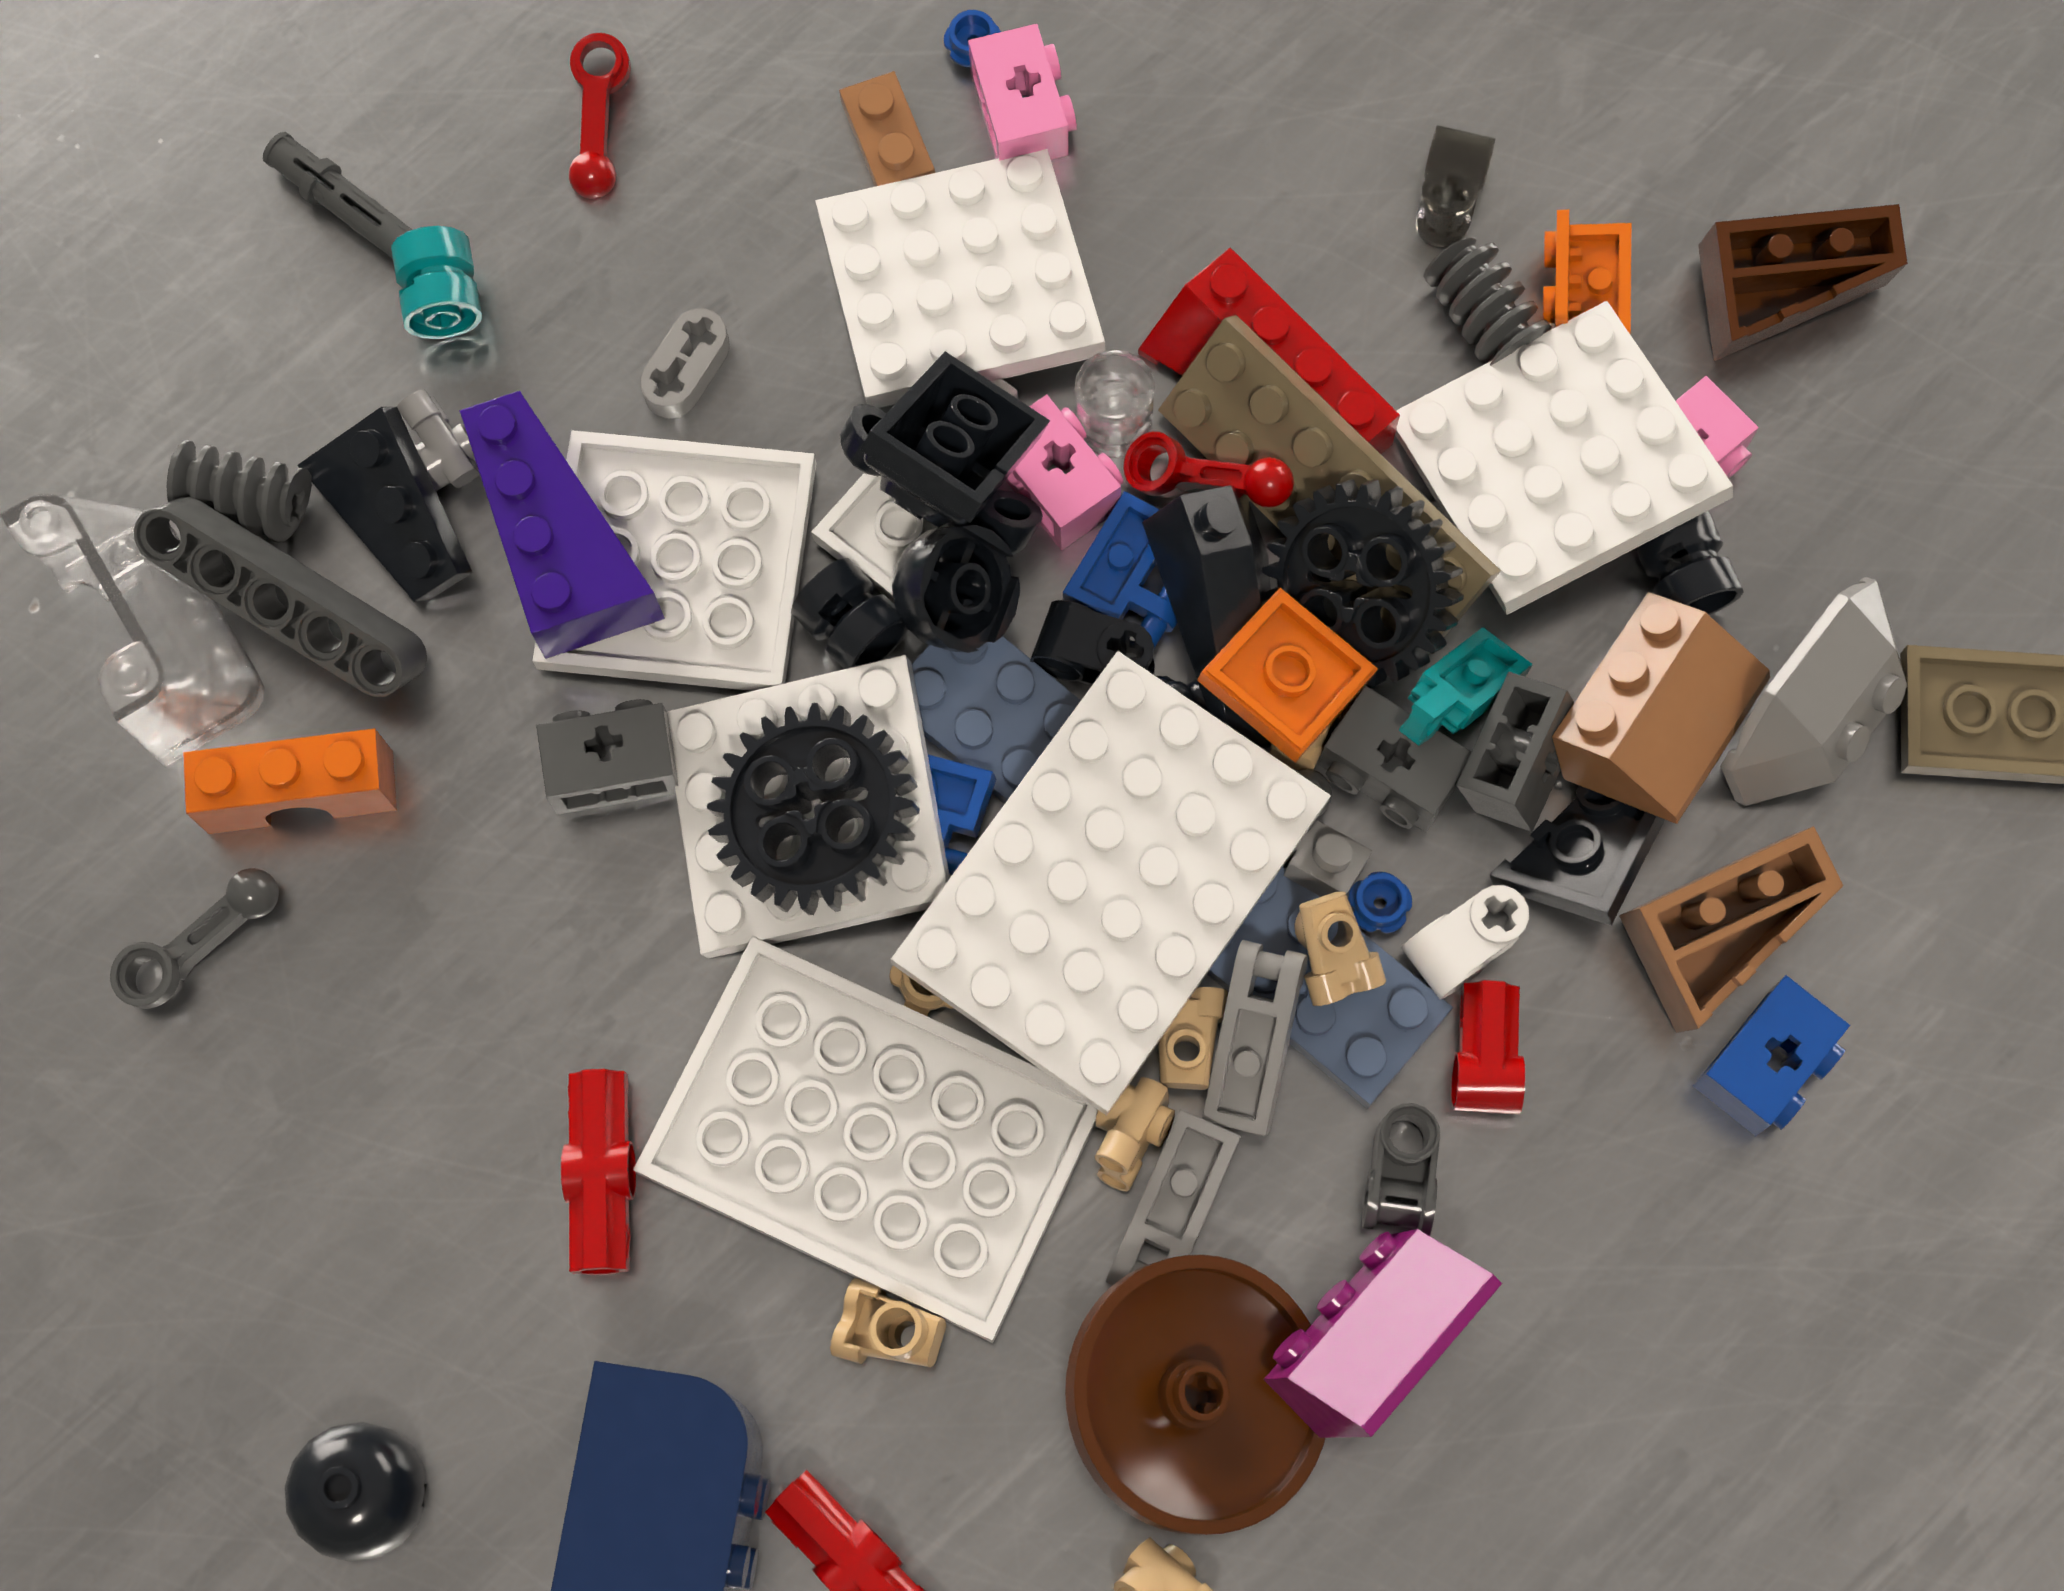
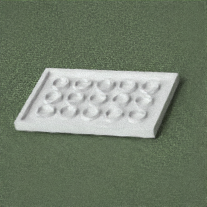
M1117 651L891 958V964L1107 1116L1326 806L1331 795Z
M752 936L633 1170L646 1179L848 1275L880 1287L888 1294L928 1313L944 1318L945 1321L993 1343L1095 1126L1098 1109L1038 1067Z

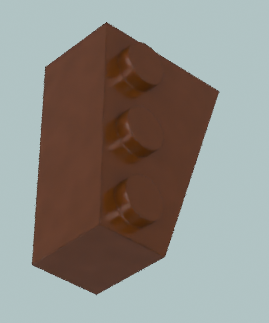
M1899 204L1715 222L1698 245L1714 362L1886 286L1908 264Z

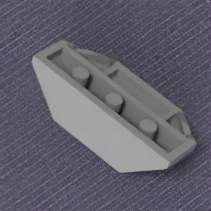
M1864 577L1858 584L1851 585L1840 592L1764 690L1742 728L1737 748L1728 752L1720 766L1736 802L1748 806L1836 782L1848 764L1857 761L1867 748L1870 735L1885 715L1893 713L1901 704L1907 683L1890 621L1876 580Z

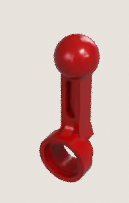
M592 33L583 37L576 43L570 56L571 71L575 80L583 89L580 155L570 165L569 181L577 194L588 199H597L607 195L615 185L616 170L611 160L607 157L610 94L617 92L625 85L631 71L630 58L626 48L616 37L606 33ZM596 48L609 49L616 57L612 70L602 76L591 75L583 68L586 55Z
M1158 431L1147 432L1139 436L1130 445L1124 459V474L1128 483L1133 488L1150 496H1160L1174 489L1183 492L1192 489L1209 490L1231 485L1242 494L1247 495L1256 505L1273 508L1287 501L1294 488V477L1291 469L1286 463L1277 458H1262L1255 461L1252 465L1190 458L1185 455L1184 449L1178 441ZM1167 452L1169 463L1165 473L1160 478L1152 481L1150 476L1152 463L1159 455Z

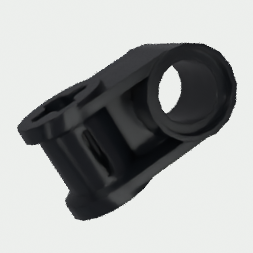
M1066 600L1051 602L1030 662L1038 664L1052 677L1066 681H1078L1092 686L1116 652L1119 651L1125 656L1126 653L1136 654V657H1130L1129 659L1154 675L1155 663L1153 660L1154 644L1151 635L1144 627L1135 622H1128L1095 612L1075 602Z

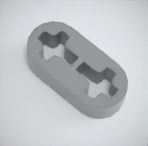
M705 308L691 309L683 313L675 321L645 366L640 377V388L649 410L657 416L671 419L687 414L696 405L726 359L730 349L729 336L722 318L717 313ZM706 330H709L713 343L709 345L701 342L692 353L693 348L689 336L691 334L702 336ZM679 373L678 381L681 392L678 394L674 391H669L664 397H661L657 384L659 382L670 384Z

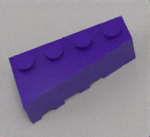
M516 391L459 410L531 634L544 658L547 659L665 619L655 593L522 393Z

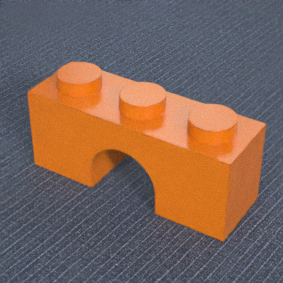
M376 728L183 752L186 814L208 834L272 826L271 813L289 808L321 809L329 812L333 818L397 811L393 750Z

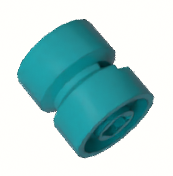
M447 226L420 227L407 231L397 237L391 245L396 282L403 288L399 290V301L404 329L409 334L420 338L444 339L465 334L476 328L482 321V312L477 283L472 279L474 265L469 237L463 231Z

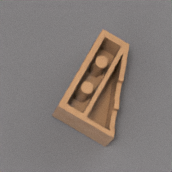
M1813 826L1723 866L1619 915L1675 1032L1679 1033L1699 1029L1713 1015L1712 1012L1737 987L1747 982L1757 972L1756 969L1781 944L1786 943L1843 887V884Z

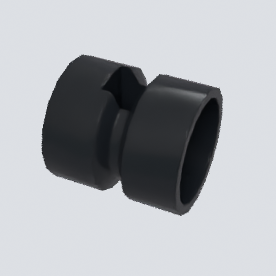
M1709 510L1635 548L1647 576L1659 579L1653 589L1656 595L1699 609L1711 615L1734 603L1744 592L1729 557H1722L1717 554L1723 546V541Z
M841 558L818 572L800 591L791 608V614L817 641L828 639L827 652L844 669L884 660L899 645L908 631L902 623L894 604L885 595L872 596L875 585L849 558Z

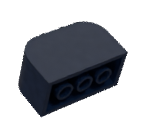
M594 1361L551 1591H751L758 1561V1548L748 1546L752 1520L764 1519L769 1497L770 1479L763 1478L760 1475L763 1460L762 1438L756 1421L747 1408L717 1385L700 1377Z

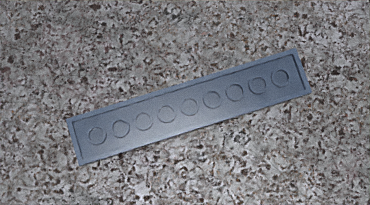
M1004 636L995 643L986 642L980 648H976L978 651L970 653L953 652L929 645L912 663L924 736L951 760L993 771L997 780L992 794L1005 804L1081 700L1038 664L1030 662V658ZM1284 867L1280 869L1207 973L1208 976L1228 992L1237 951L1242 940L1263 944V951L1282 956L1285 955L1287 950L1308 955V950L1300 944L1296 937L1295 920L1300 912L1299 905L1319 898V896L1285 877L1286 869ZM1338 921L1333 923L1328 930L1330 942L1337 934ZM1362 933L1368 951L1378 952L1386 983L1375 989L1353 993L1335 1003L1313 1006L1304 978L1299 993L1289 1044L1364 1107L1369 1109L1449 1015L1453 1007L1444 999L1440 1000L1432 989ZM1309 955L1306 974L1311 972ZM1257 977L1253 995L1274 1000L1278 981Z

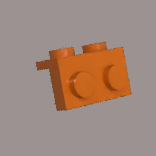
M1569 209L1557 210V231H1545L1544 267L1556 268V286H1544L1543 320H1547L1548 323H1555V327L1608 301L1631 335L1632 223L1570 225Z

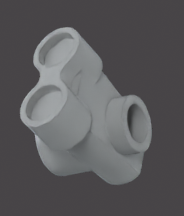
M421 389L408 395L397 405L402 417L422 440L415 447L436 492L449 483L457 488L463 487L480 475L477 466L473 462L475 458L465 427L460 423L451 428L448 424L449 418L434 396H429L425 389Z

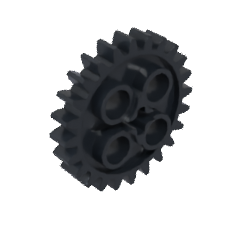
M1350 479L1336 484L1335 490L1328 485L1313 491V500L1308 497L1293 505L1296 516L1291 515L1278 521L1277 526L1286 538L1280 537L1270 541L1266 547L1280 559L1278 562L1262 567V573L1277 579V587L1265 592L1267 600L1279 588H1282L1378 668L1372 679L1367 683L1369 687H1375L1386 681L1387 676L1393 683L1410 674L1409 667L1414 671L1430 663L1427 652L1433 654L1447 645L1446 640L1439 631H1447L1455 627L1459 620L1445 610V607L1452 606L1464 599L1462 593L1448 588V581L1462 574L1463 569L1457 566L1445 565L1443 559L1444 556L1456 547L1455 542L1437 544L1433 537L1441 528L1443 521L1437 519L1423 524L1419 520L1424 509V501L1418 500L1406 507H1402V487L1392 488L1381 497L1379 480L1373 479L1363 483L1358 490L1354 479ZM1329 535L1336 538L1341 546V560L1334 557L1329 549ZM1387 544L1393 546L1401 557L1400 571L1390 565L1387 559ZM1312 572L1333 581H1317L1312 577ZM1356 574V581H1354V580L1345 581V580H1344V579H1346V578H1348V577H1351V576H1353V575ZM1367 586H1369V587H1373V586L1379 587V588H1377V589H1375V590L1370 591V592L1367 593ZM1392 586H1407L1412 590V596L1404 591L1394 589ZM1324 597L1334 604L1337 611L1336 621L1326 614L1323 605ZM1382 607L1392 613L1396 622L1395 632L1390 631L1384 625L1381 619Z
M812 703L807 720H802L798 713L789 706L785 709L784 726L778 728L765 716L761 718L765 736L756 740L744 732L739 735L747 749L743 757L730 753L723 755V759L734 771L731 777L719 776L712 778L711 782L725 793V799L707 803V809L716 817L724 819V821L710 828L708 832L717 842L728 843L716 856L727 867L737 865L731 878L742 887L753 882L750 894L762 903L774 893V905L780 910L788 912L798 897L800 908L808 915H814L818 907L819 898L823 897L831 909L839 912L842 906V892L848 890L860 902L866 900L862 882L868 877L882 886L888 883L880 869L884 861L898 865L904 863L905 860L893 846L896 840L912 841L915 839L916 835L901 821L902 818L920 814V808L914 801L902 796L915 790L918 785L910 774H898L908 765V759L901 750L889 752L895 741L885 730L879 731L872 736L875 725L866 715H861L851 725V714L844 706L838 705L828 721L822 707L818 703ZM839 758H850L848 772L841 779L832 782L825 781V773L833 761ZM778 775H788V783L785 790L773 799H764V790L767 783ZM863 790L868 791L865 799L859 801L851 800L857 797ZM819 798L822 803L814 806L815 816L807 819L804 815L812 811L811 801ZM768 816L776 817L767 821L763 827H759V822L762 818ZM853 818H862L864 827L861 834L849 843H839L838 834L841 827ZM791 835H800L801 844L797 853L787 860L778 861L777 849L779 844Z

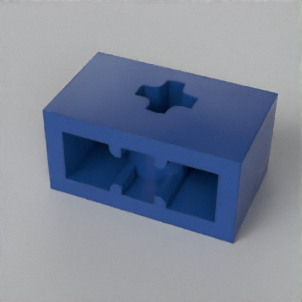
M1785 975L1770 989L1695 1082L1693 1087L1755 1137L1771 1126L1772 1123L1782 1130L1806 1102L1807 1099L1800 1095L1798 1091L1811 1074L1822 1080L1845 1053L1846 1050L1837 1042L1850 1025ZM1775 1049L1785 1055L1780 1064L1781 1069L1777 1072L1767 1065L1772 1056L1771 1052Z

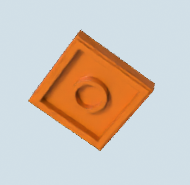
M1279 588L1202 670L1197 681L1296 763L1372 679L1378 668L1282 588Z

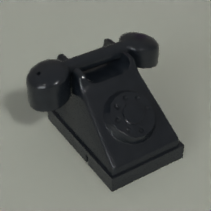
M946 351L887 413L868 404H860L853 408L840 434V443L844 455L853 466L863 473L877 477L881 476L880 490L894 498L895 504L918 519L924 518L937 528L947 523L948 526L969 524L993 530L1009 546L1012 555L1026 548L1041 523L1043 514L1040 507L1034 501L1024 495L998 489L1038 442L1050 420Z

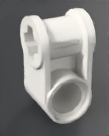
M1492 885L1481 890L1450 914H1445L1424 927L1403 944L1401 949L1440 1000L1445 999L1460 989L1464 983H1468L1487 967L1486 965L1517 942L1519 936L1526 929L1529 920V907L1524 897L1515 889L1505 885ZM1503 910L1508 915L1509 920L1503 928L1496 925L1488 929L1482 922L1488 911L1495 915Z

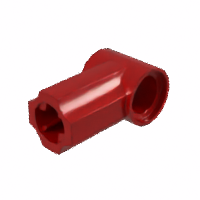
M1482 980L1464 983L1461 987L1459 1052H1456L1454 1056L1451 1081V1103L1453 1110L1521 1114L1525 1093V1061L1523 1056H1518L1520 986H1514L1505 981Z

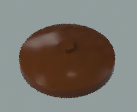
M1183 1255L1164 1259L1129 1273L1112 1285L1098 1299L1082 1322L1069 1356L1065 1388L1066 1411L1070 1431L1083 1464L1093 1480L1115 1504L1131 1516L1161 1530L1178 1534L1209 1535L1224 1534L1255 1525L1273 1515L1297 1494L1314 1469L1323 1449L1325 1438H1320L1263 1380L1278 1364L1273 1359V1355L1283 1341L1295 1331L1302 1329L1306 1332L1311 1326L1304 1312L1292 1297L1269 1277L1243 1263L1219 1256Z

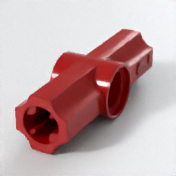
M585 1069L580 1072L569 1073V1144H564L561 1155L562 1192L565 1202L569 1203V1272L585 1275H611L629 1272L631 1260L629 1200H633L635 1197L637 1174L633 1170L636 1165L634 1145L632 1141H628V1074L625 1071L609 1069Z
M808 1470L794 1480L765 1511L772 1520L771 1522L815 1565L812 1571L830 1591H925L901 1568L904 1563L862 1519L857 1522Z

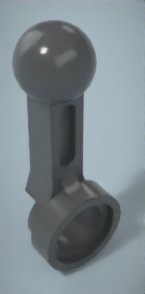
M248 868L241 870L230 879L226 888V895L169 944L161 947L150 942H138L124 948L116 956L110 971V982L116 996L129 1005L143 1009L155 1008L167 1002L174 995L179 981L184 982L193 967L248 919L264 917L274 909L279 897V889L275 879L261 869ZM150 960H157L162 967V980L154 991L141 994L136 986L137 972L144 963Z

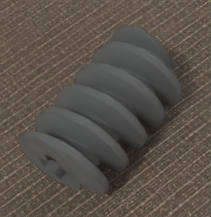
M1474 237L1464 238L1454 242L1437 255L1425 269L1423 277L1431 287H1437L1436 297L1442 305L1450 306V318L1456 325L1463 326L1462 336L1469 344L1476 345L1475 355L1480 362L1486 364L1492 361L1490 363L1491 366L1515 352L1519 347L1541 337L1544 333L1550 331L1551 326L1547 320L1528 325L1527 321L1536 313L1538 306L1534 301H1528L1518 306L1514 304L1525 290L1520 281L1513 282L1504 287L1501 285L1510 275L1512 268L1507 262L1489 267L1488 264L1499 252L1495 243H1488L1476 248V239Z
M185 440L178 445L171 456L166 484L168 502L179 498H194L256 536H261L265 533L270 540L276 542L286 541L297 530L305 515L310 499L312 477L308 469L299 468L289 483L288 468L285 463L275 462L270 468L267 477H265V462L263 458L251 457L242 471V457L239 452L228 451L220 463L219 452L215 446L205 445L196 459V446L193 441Z

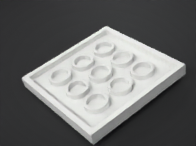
M1048 149L1000 161L998 158L815 200L866 404L877 408L896 404L945 351L990 381L1006 379L1106 355L1105 339Z
M1608 301L1574 317L1568 323L1551 329L1529 344L1519 347L1515 352L1490 366L1492 362L1490 361L1396 410L1400 414L1395 435L1442 512L1457 529L1501 570L1490 583L1489 588L1506 615L1733 498V484Z
M571 430L566 461L655 593L665 619L547 659L544 658L535 642L532 662L536 669L748 691L785 684L795 619L791 614V608L799 590L817 464L815 454Z
M906 655L667 711L678 786H675L698 942L700 954L709 959L744 951L752 936L766 943L775 944L926 910L950 879L911 661ZM812 703H818L825 711L829 721L835 709L840 705L844 706L851 714V725L861 715H866L875 725L872 736L879 731L885 730L895 741L889 752L901 750L908 759V765L898 774H910L917 782L918 787L902 797L914 801L920 808V814L902 818L901 823L906 825L916 836L912 841L896 840L893 848L905 861L902 865L893 864L888 861L883 862L880 869L888 882L885 886L876 883L869 877L862 882L866 896L865 901L860 902L847 890L842 892V906L839 912L831 909L823 897L819 898L818 907L814 915H808L800 908L798 897L788 912H784L774 905V893L762 903L750 894L753 882L742 887L731 878L737 865L727 867L718 860L717 853L728 843L717 842L709 835L708 830L716 824L723 822L724 819L712 814L707 809V803L725 799V793L718 789L711 781L713 777H731L734 769L723 759L725 753L743 757L747 752L739 736L742 732L751 735L756 740L765 736L761 718L766 716L779 728L785 725L784 715L786 707L791 706L802 720H807ZM839 758L833 761L827 768L825 781L832 782L841 779L848 772L850 758ZM778 775L772 778L764 790V799H773L779 796L786 788L788 775ZM863 790L857 797L851 800L859 801L865 799L868 791ZM819 798L811 801L812 811L804 815L807 819L815 816L814 806L822 803ZM768 816L762 818L759 822V827H763L767 821L776 817ZM853 818L847 821L839 831L838 842L849 843L855 840L861 834L864 827L863 819ZM791 835L779 844L777 849L778 861L787 860L797 853L801 844L800 835Z

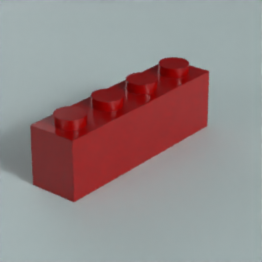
M1231 247L1184 285L1138 349V354L1155 365L1160 362L1183 376L1223 319L1237 315L1380 454L1393 445L1400 414Z

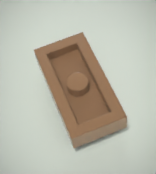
M895 71L839 90L841 104L875 187L935 173L934 166Z

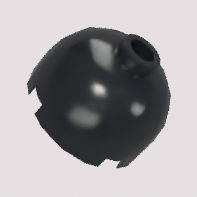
M951 525L924 532L905 548L895 566L892 592L894 606L902 623L922 643L953 652L970 653L978 651L976 648H980L986 642L995 643L1005 634L1015 617L1020 596L1019 577L1011 576L1010 565L1006 557H1013L1009 546L993 530L977 525Z
M365 1422L337 1425L309 1440L292 1461L285 1484L286 1513L297 1535L321 1555L349 1562L380 1558L402 1545L419 1524L424 1510L422 1503L425 1496L424 1484H427L426 1470L414 1446L394 1430Z

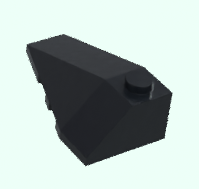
M1231 485L1180 495L1142 522L1197 679L1202 670L1268 601L1265 592L1271 590L1270 577L1262 573V567L1269 565V556L1249 499ZM1199 683L1210 714L1259 747L1265 748L1272 745L1270 741Z

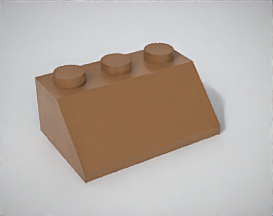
M1648 592L1552 736L1563 779L1677 824L1771 678L1770 670L1706 612Z

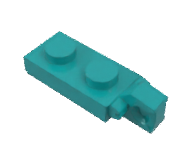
M1482 627L1422 673L1416 686L1407 698L1414 703L1411 707L1412 711L1398 731L1420 746L1432 738L1442 725L1453 734L1460 728L1465 729L1493 706L1508 672L1526 677L1533 665Z

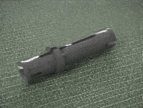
M278 133L265 147L263 161L298 186L302 198L313 205H323L393 260L391 245L397 237L412 230L410 227L341 175L340 166L328 158L319 159L295 141L289 133ZM306 171H309L310 173H312L314 176H316L318 179H320L326 186H328V187H329L330 189H332V190H329L328 188H326L323 184H321L319 181H317L316 178H314L312 175H310V174H309L308 172H306ZM352 206H355L356 208H358L360 211H362L364 214H366L368 217H370L373 221H375V222H376L377 224H379L380 226H376L374 223H372L370 220H368L365 216H363L361 213H359L357 210H355Z

